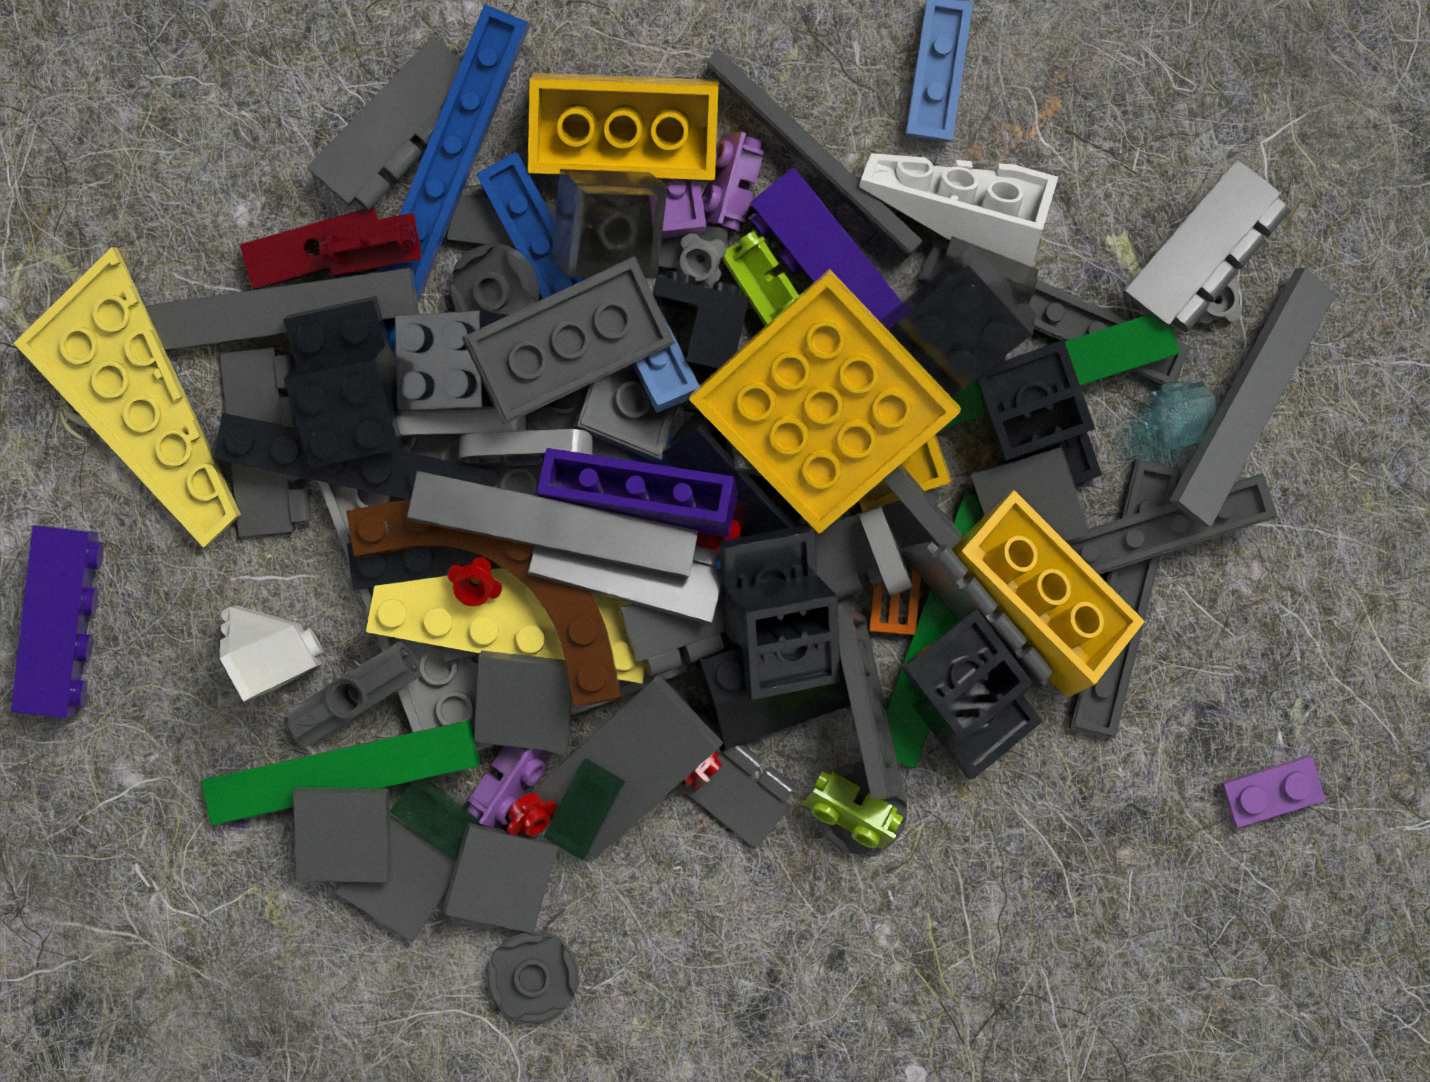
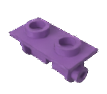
M744 132L723 134V138L716 145L715 180H711V184L705 188L702 194L706 224H721V227L737 232L739 231L740 224L746 223L753 192L739 188V181L756 183L764 151L760 150L762 141L745 137L746 133Z
M503 746L492 763L493 767L504 774L499 781L491 774L486 773L469 797L468 801L471 804L467 811L480 819V824L501 830L504 825L511 822L508 817V811L513 803L524 796L528 788L536 784L543 776L546 769L545 763L551 753L545 750Z

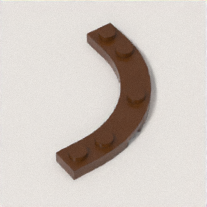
M411 499L346 511L353 554L356 559L410 549L443 548L476 554L510 572L534 593L555 626L565 657L573 706L577 708L622 699L609 633L591 592L527 575L534 551L533 546L409 521L407 516Z

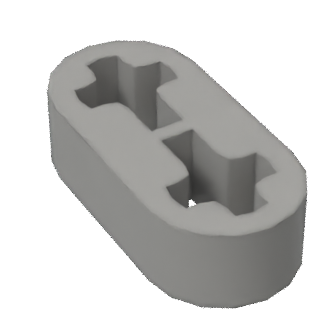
M882 506L859 514L890 596L913 588Z

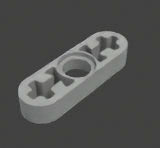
M496 409L395 411L401 436H446L483 432L526 431V415L503 425Z
M577 429L468 433L459 437L458 461L461 464L475 467L543 465L546 448L592 455L593 436L590 432Z

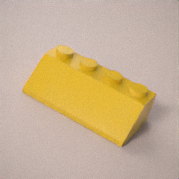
M533 73L530 77L528 173L715 180L719 80Z
M1015 490L1003 498L952 548V551L968 568V572L963 578L966 579L968 576H974L998 604L993 613L995 614L997 611H1004L1027 638L1022 648L1024 649L1027 645H1033L1053 669L1052 674L1048 677L1049 680L1067 698L1095 685L1145 622Z

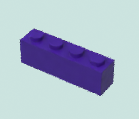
M794 167L750 202L749 208L754 214L748 218L765 240L770 236L775 239L783 249L777 254L794 276L801 272L812 285L830 269L879 321L902 303L900 298Z
M546 448L537 494L543 498L698 530V533L730 538L738 491L733 476Z
M32 525L11 712L69 718L76 716L78 708H83L85 705L87 681L81 680L83 662H89L93 647V637L87 634L89 616L95 615L98 604L97 588H92L94 570L101 568L104 553L103 543L98 542L99 532Z

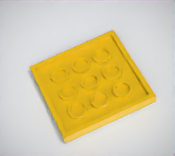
M830 269L693 391L689 397V400L819 534L954 419L961 409Z

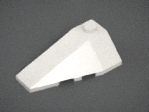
M871 153L860 181V188L965 250L974 245L990 263L1000 265L1005 269L1019 270L1030 274L1057 184V176L1014 164L998 163L997 170L995 171L972 169L971 161L956 160L955 167L933 166L931 161L925 157Z

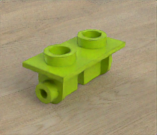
M752 231L741 238L739 243L726 249V254L721 259L739 287L742 288L745 296L749 297L750 304L764 326H767L800 295H798L784 272L776 277L772 269L779 265L764 242V237L758 238L756 233Z
M823 770L821 771L813 785L815 789L802 803L812 809L811 813L814 817L829 825L838 824L852 832L854 840L869 848L878 847L883 850L895 839L896 834L894 833L903 819V816L896 813L897 808L882 799H872L870 792L866 794L861 806L853 801L861 787L834 771L830 774Z

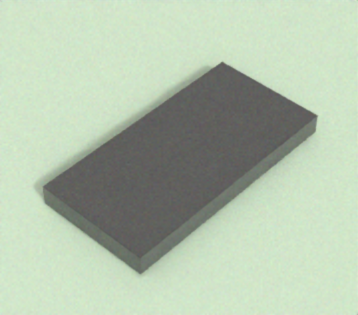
M635 257L462 337L503 425L675 343Z
M849 609L839 610L840 657L871 798L890 799L903 796V783L866 616Z
M658 674L538 784L532 793L538 794L544 803L550 800L555 801L557 810L553 815L594 858H597L718 750L723 742Z

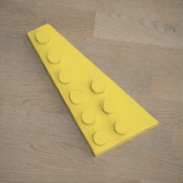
M111 247L14 344L204 548L218 538L241 516V513L216 459H213V453L121 254L118 248Z
M503 568L490 570L494 579L502 584L500 596L495 599L488 598L484 604L479 606L462 604L455 597L453 583L448 580L447 576L374 586L366 628L368 633L480 653L483 650L565 660L559 636L543 605L525 584ZM471 579V582L479 584L477 579ZM591 592L609 633L618 679L643 684L646 673L643 660L639 662L634 661L618 609L631 603Z

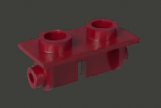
M415 213L324 229L326 241H322L319 244L322 259L329 260L332 276L422 260Z

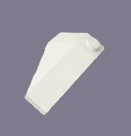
M241 606L228 607L222 611L221 616L225 623L221 625V631L225 638L220 640V660L243 702L275 691L322 665L318 655L323 653V649L318 638L310 628L304 631L299 623Z

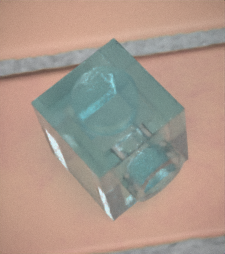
M1185 381L1170 382L1163 385L1161 390L1148 393L1151 409L1144 410V418L1150 437L1155 436L1165 450L1201 443L1217 413L1214 394L1203 381L1191 384Z

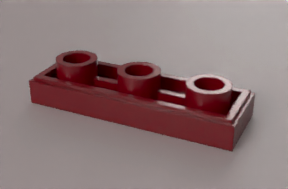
M373 206L369 211L366 209L358 210L240 244L252 289L259 290L329 270V260H323L321 254L316 257L309 256V245L316 241H326L324 229L379 219L376 208Z

